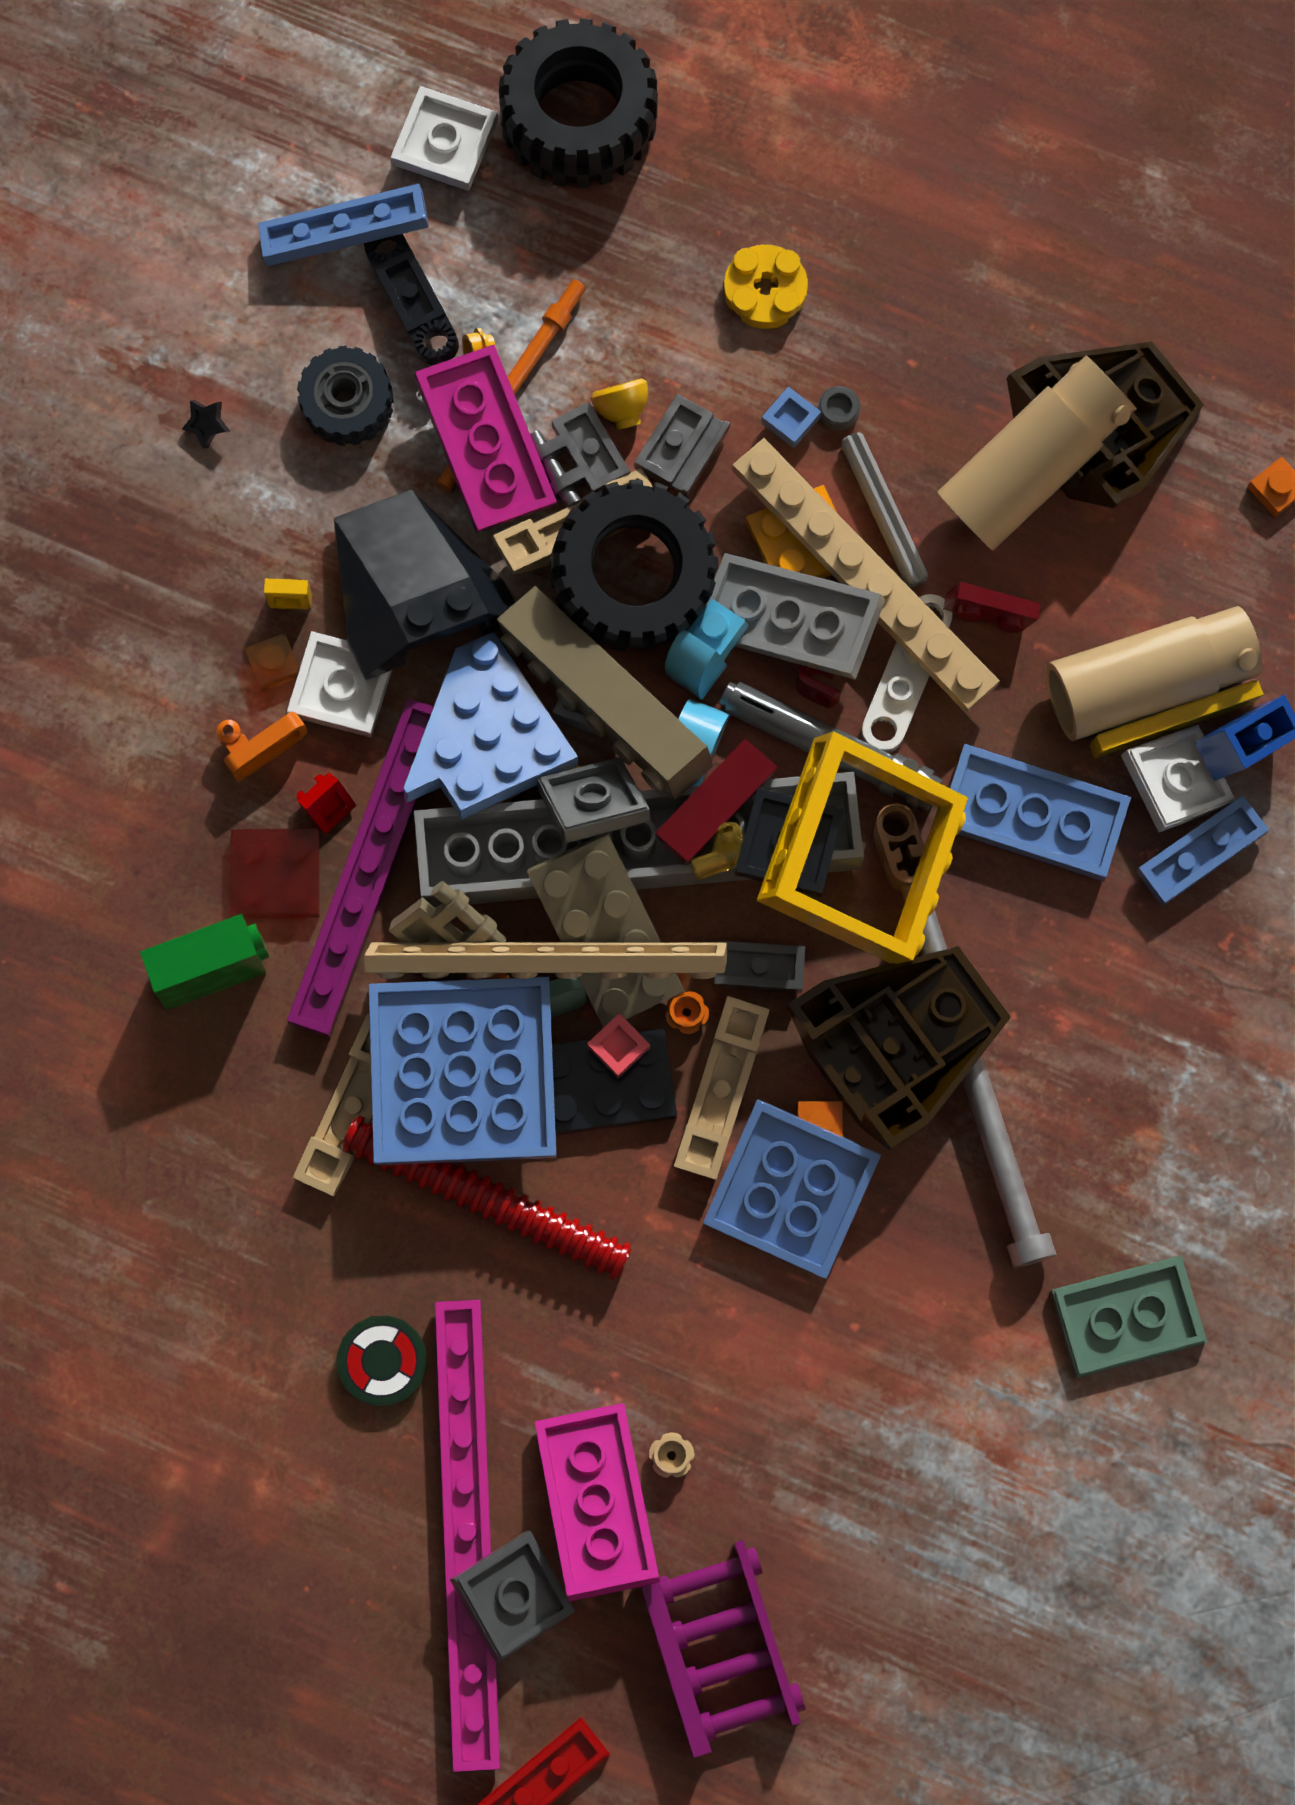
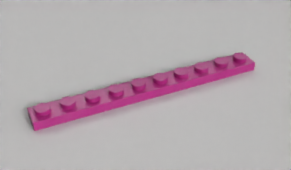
M481 1300L435 1302L453 1772L501 1769L496 1661L450 1581L451 1578L492 1553Z

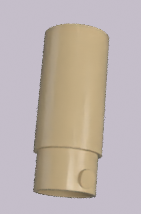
M1086 355L1080 362L1073 364L1068 373L1052 388L1047 386L943 485L937 493L993 551L1104 446L1102 441L1118 426L1127 423L1130 415L1137 408Z
M1235 606L1198 619L1193 616L1048 662L1046 665V682L1050 700L1062 730L1071 741H1076L1216 694L1221 688L1258 677L1262 673L1263 662L1255 629L1246 612L1241 607Z

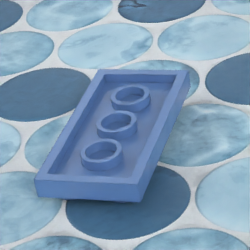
M968 744L963 746L950 789L968 797L964 810L966 820L963 828L958 833L959 835L1103 882L1106 879L1131 797Z

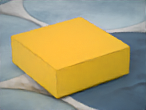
M265 578L264 595L268 607L303 610L311 608L312 592L308 580Z

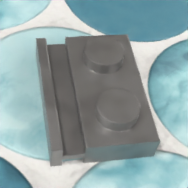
M677 394L636 458L634 468L636 470L642 468L647 476L668 486L670 489L673 487L682 492V495L687 498L730 430V423L726 420L724 422L719 420L710 411Z

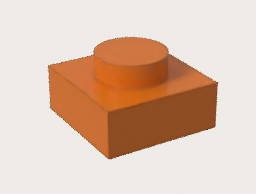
M1282 456L1253 478L1247 486L1274 518L1295 503V470Z
M798 1101L797 1117L843 1137V1101Z

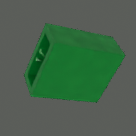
M242 914L139 951L153 991L166 1010L266 974L262 961L270 958L256 923L248 926Z

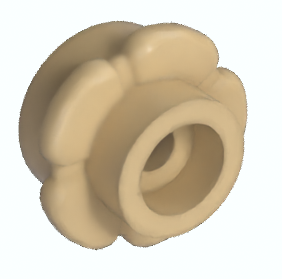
M671 1432L663 1434L661 1440H656L652 1443L649 1450V1458L653 1460V1469L658 1475L665 1478L673 1475L679 1478L690 1470V1461L694 1458V1449L688 1440L684 1441L680 1434ZM668 1452H675L676 1458L669 1460L667 1457Z

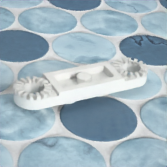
M934 594L919 597L928 607L936 608L937 611H940L942 622L949 628L952 621V612L943 610L945 599ZM896 642L861 729V736L864 742L887 753L895 751L903 742L930 676L898 642ZM882 720L890 722L889 724L893 725L895 729V736L889 741L877 740L871 732V727L874 723L881 722Z

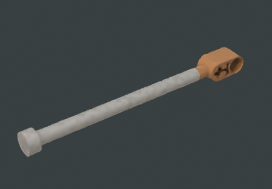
M894 803L885 806L878 813L873 828V838L889 885L894 890L901 892L904 902H906L924 849V843L913 812L905 805ZM888 820L899 821L905 827L906 832L901 836H891L884 830L883 823ZM905 848L904 857L908 867H916L913 876H909L906 870L899 871L903 860L901 850ZM934 910L928 916L923 930L925 941L920 951L921 955L947 949ZM981 1056L963 1079V1084L1015 1242L1007 1246L1013 1268H1020L1047 1260L1057 1254L1050 1233L1040 1234L983 1056Z

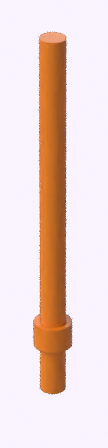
M572 279L556 304L551 303L542 316L544 323L507 376L514 395H516L557 332H563L572 319L570 313L586 290V287L580 281ZM448 465L436 483L445 491L451 492L456 482Z

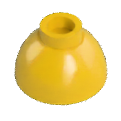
M642 378L595 391L590 399L602 417L615 422L617 430L628 428L641 423L639 415L647 404L648 384Z

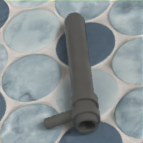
M730 682L721 697L719 705L726 708V713L807 753L810 751L814 738L834 731L942 784L943 779L935 776L934 770L924 765L920 769L918 762L914 759H909L899 753L893 756L742 682H739L737 685ZM843 761L840 762V769L846 772H854V776L879 787L880 793L890 798L896 795L905 800L904 805L915 810L918 807L929 810L931 804Z

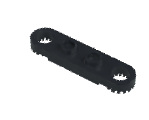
M399 234L364 243L366 255L420 358L430 365H436L453 359L459 349L457 335L404 235ZM391 240L397 244L395 245V250H391V254L387 252V255L385 253H382V255L379 252L376 253L377 246L383 241ZM432 337H446L448 341L446 346H442V350L440 348L437 352L435 349L431 351L428 348L427 350L426 344Z

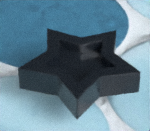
M190 400L191 417L182 430L196 434L203 449L209 448L216 434L230 432L221 419L222 402L205 406L196 400Z

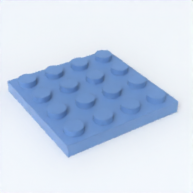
M549 977L369 984L374 1165L556 1158Z

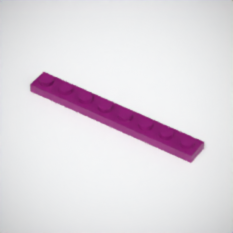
M407 698L288 1015L287 1022L290 1025L328 1038L331 1037L419 798H416L407 803L404 798L403 788L434 708L433 706Z

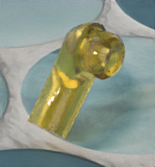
M723 823L718 828V835L712 852L690 860L697 881L725 872L737 865L745 837L737 823Z

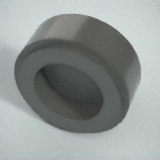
M834 386L827 389L821 395L818 403V409L821 411L819 419L821 423L834 431H844L851 428L857 422L861 408L857 394L844 386Z

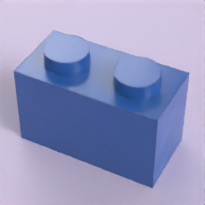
M1284 694L1253 707L1194 742L1213 780L1216 781L1244 770L1294 740L1295 713Z

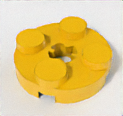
M756 245L750 248H742L734 255L733 261L726 270L724 279V298L726 304L748 326L759 329L781 327L797 311L798 313L800 312L806 301L808 289L807 274L800 263V257L792 250H785L774 245ZM761 279H770L771 282L777 285V288H771L770 294L764 295L760 294L761 288H754V284L761 282Z

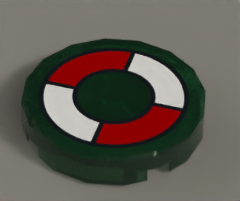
M389 1315L371 1316L356 1323L343 1337L337 1352V1372L345 1389L358 1401L374 1407L393 1406L409 1399L422 1385L428 1368L427 1351L419 1333L406 1321Z

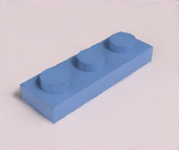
M1241 796L1143 864L1136 873L1163 907L1268 833L1269 829L1245 797Z

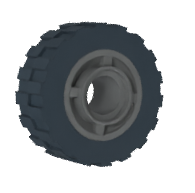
M338 346L339 348L331 350L329 348L324 350L323 354L318 357L314 356L310 360L311 363L308 367H304L301 373V381H298L297 390L299 396L297 398L304 418L315 434L318 433L323 440L329 443L332 441L341 446H345V444H353L354 446L361 444L366 439L371 440L376 437L375 434L379 430L382 431L385 428L388 417L391 418L393 412L394 394L382 363L379 364L374 355L370 352L367 354L358 347L347 348V346ZM344 390L356 392L353 399L348 402L336 400L338 394Z

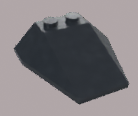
M412 489L334 518L347 643L365 680L405 666L408 650L478 624L483 635L499 630L500 626L497 618L515 603L505 581Z

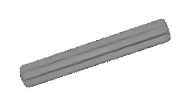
M858 432L849 435L842 440L841 447L898 570L909 588L921 585L927 581V570L863 434Z

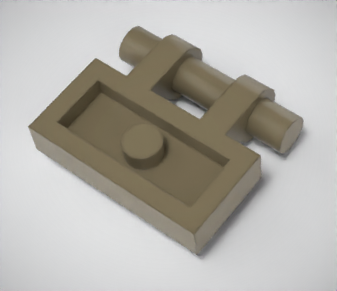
M444 881L439 882L431 892L442 904L434 908L422 897L394 918L389 928V931L401 942H506V937L496 929L497 923L487 914L480 915L468 904L469 898L461 890H453ZM457 917L470 929L462 933L450 921ZM449 973L443 979L445 981L461 980L466 976V973Z

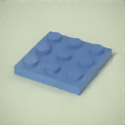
M757 1099L703 1224L827 1279L881 1154Z

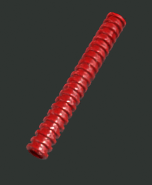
M359 1115L352 1121L342 1142V1151L345 1153L355 1152L357 1159H362L364 1156L368 1158V1164L373 1166V1121L367 1124L364 1122L365 1117ZM453 1162L380 1166V1169L385 1172L388 1168L393 1170V1176L397 1178L400 1175L406 1176V1182L410 1184L413 1181L418 1182L420 1189L424 1190L426 1186L431 1188V1194L435 1196L438 1193L444 1194V1200L448 1202L451 1199L456 1200V1205L460 1208L464 1204L469 1206V1212L473 1214L476 1211L481 1212L483 1219L494 1218V1223L498 1226L502 1223L507 1224V1230L511 1232L514 1229L521 1231L520 1236L523 1238L530 1235L534 1237V1243L538 1244L540 1241L546 1243V1249L551 1250L552 1247L559 1249L558 1254L564 1256L565 1253L572 1255V1261L577 1262L580 1259L584 1261V1267L590 1268L593 1265L597 1267V1273L602 1274L603 1271L609 1273V1279L615 1280L616 1277L619 1278L632 1250L630 1249V1243L625 1242L622 1245L618 1243V1237L612 1236L609 1239L605 1237L606 1232L600 1230L598 1233L592 1231V1225L587 1224L584 1227L579 1224L580 1219L574 1218L571 1221L567 1219V1213L562 1211L559 1215L554 1212L555 1208L552 1206L546 1209L541 1206L542 1201L538 1199L535 1203L529 1201V1195L524 1193L521 1197L516 1194L517 1190L512 1187L508 1191L503 1188L504 1183L500 1181L497 1184L491 1183V1177L486 1175L483 1179L478 1176L479 1172L475 1169L470 1173L465 1170L466 1165L462 1163L459 1166L454 1165Z

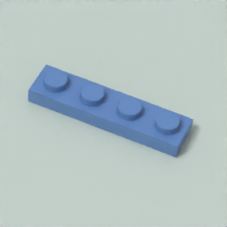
M415 184L260 222L258 227L262 255L268 267L428 228L429 224L422 188L420 184Z

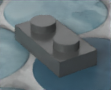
M717 940V943H727V963L725 972L717 973V976L714 977V987L802 993L805 946Z

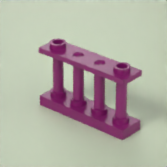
M744 1540L733 1544L736 1558L668 1579L665 1575L659 1577L660 1583L641 1586L693 1758L712 1752L709 1742L717 1739L716 1734L786 1712L789 1724L793 1726L801 1723L798 1712L806 1710L798 1683L791 1685L788 1683L755 1576L763 1574L757 1552L755 1547L746 1549ZM743 1575L751 1603L683 1625L680 1620L671 1622L666 1605L674 1603V1597ZM750 1622H758L765 1648L698 1670L695 1669V1666L685 1667L680 1650L689 1648V1642ZM769 1666L772 1667L779 1694L710 1716L709 1712L699 1713L695 1696L703 1693L702 1688Z

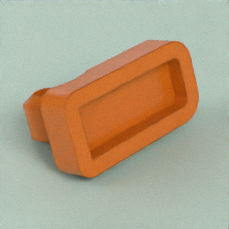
M291 712L250 740L242 734L238 723L233 720L222 721L218 725L216 733L220 743L230 753L224 759L226 768L236 782H241L303 739L307 734V728L297 713Z

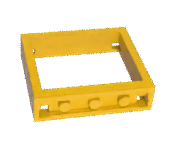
M834 731L816 737L812 742L756 901L886 962L898 964L913 961L924 945L925 936L923 930L928 916L933 913L937 906L939 895L936 892L941 877L951 865L952 853L950 851L955 836L964 826L966 820L964 810L968 797ZM841 761L937 807L894 937L795 891Z

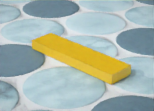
M1253 680L1098 734L1089 746L1094 759L1254 704L1264 694L1259 681Z

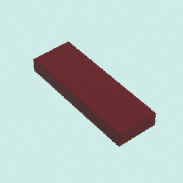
M745 738L655 832V837L684 863L689 865L756 794L757 788H762L777 772L778 767Z

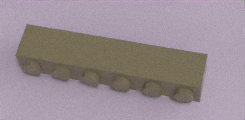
M536 586L497 618L503 634L499 639L505 649L515 658L522 655L529 662L527 666L535 678L542 684L549 681L557 689L555 691L557 697L569 710L573 711L575 708H578L585 715L583 719L590 730L599 738L606 735L614 743L612 747L616 754L627 765L635 762L643 770L641 772L642 777L654 791L659 793L663 789L672 799L676 800L713 767L707 745Z

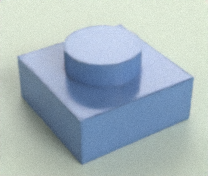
M787 387L762 416L761 424L792 448H795L820 419L821 411L790 387Z

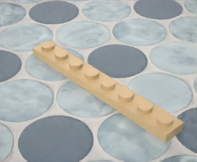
M765 438L732 464V471L841 584L879 593L883 596L885 602L877 622L966 714L998 686L1000 680Z
M371 942L364 954L365 973H378L379 977L387 979L399 978L404 976L405 973H422L423 977L430 979L443 978L448 976L449 973H466L467 977L474 979L488 978L493 973H511L512 977L518 979L533 978L538 973H555L556 977L562 979L578 978L582 976V973H600L601 977L607 979L623 978L627 976V973H645V976L651 979L668 978L672 976V973H690L692 978L709 979L716 977L717 973L725 972L727 943Z

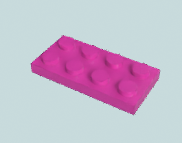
M495 345L415 372L414 379L476 534L555 506L557 503Z
M624 1403L534 1421L568 1601L660 1583Z

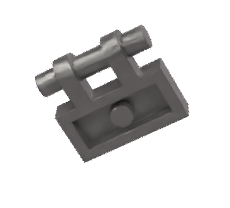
M589 402L552 420V428L557 435L555 438L546 441L540 430L530 434L544 471L551 481L550 486L555 498H561L566 508L581 502L580 497L575 491L576 487L585 483L590 493L592 491L597 493L603 490L606 483L630 473L626 463ZM564 452H567L576 467L566 473L557 460V457Z

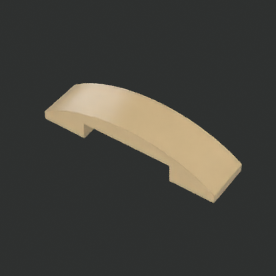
M642 468L605 484L618 482L620 486L627 485L629 480H643L644 486L653 487ZM581 502L535 523L530 518L493 535L492 540L513 575L551 565V552L559 529L573 507L576 508ZM621 528L611 532L602 541L614 536L615 534L627 528Z
M727 996L674 1167L717 1180L770 1009Z
M369 1014L366 1015L349 1052L351 1057L314 1137L310 1138L292 1177L331 1196H335L355 1159V1152L345 1153L342 1151V1142L349 1126L359 1115L365 1117L364 1122L367 1124L373 1121Z

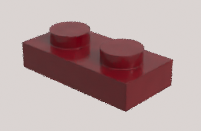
M959 582L946 593L943 610L956 613V616L964 621L978 622L984 620L997 624L996 627L1002 631L1018 633L1024 631L1038 620L1041 603Z

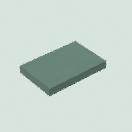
M1181 1255L1050 1291L1075 1379L1208 1343Z

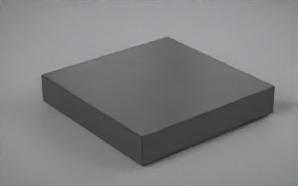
M619 757L537 778L538 791L565 843L650 821V809L623 760Z
M531 1531L521 1533L450 1579L495 1661H501L575 1612Z

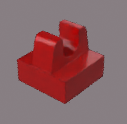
M330 772L325 776L319 774L313 779L317 784L306 794L301 790L296 794L298 804L313 824L324 834H327L357 806L340 781Z

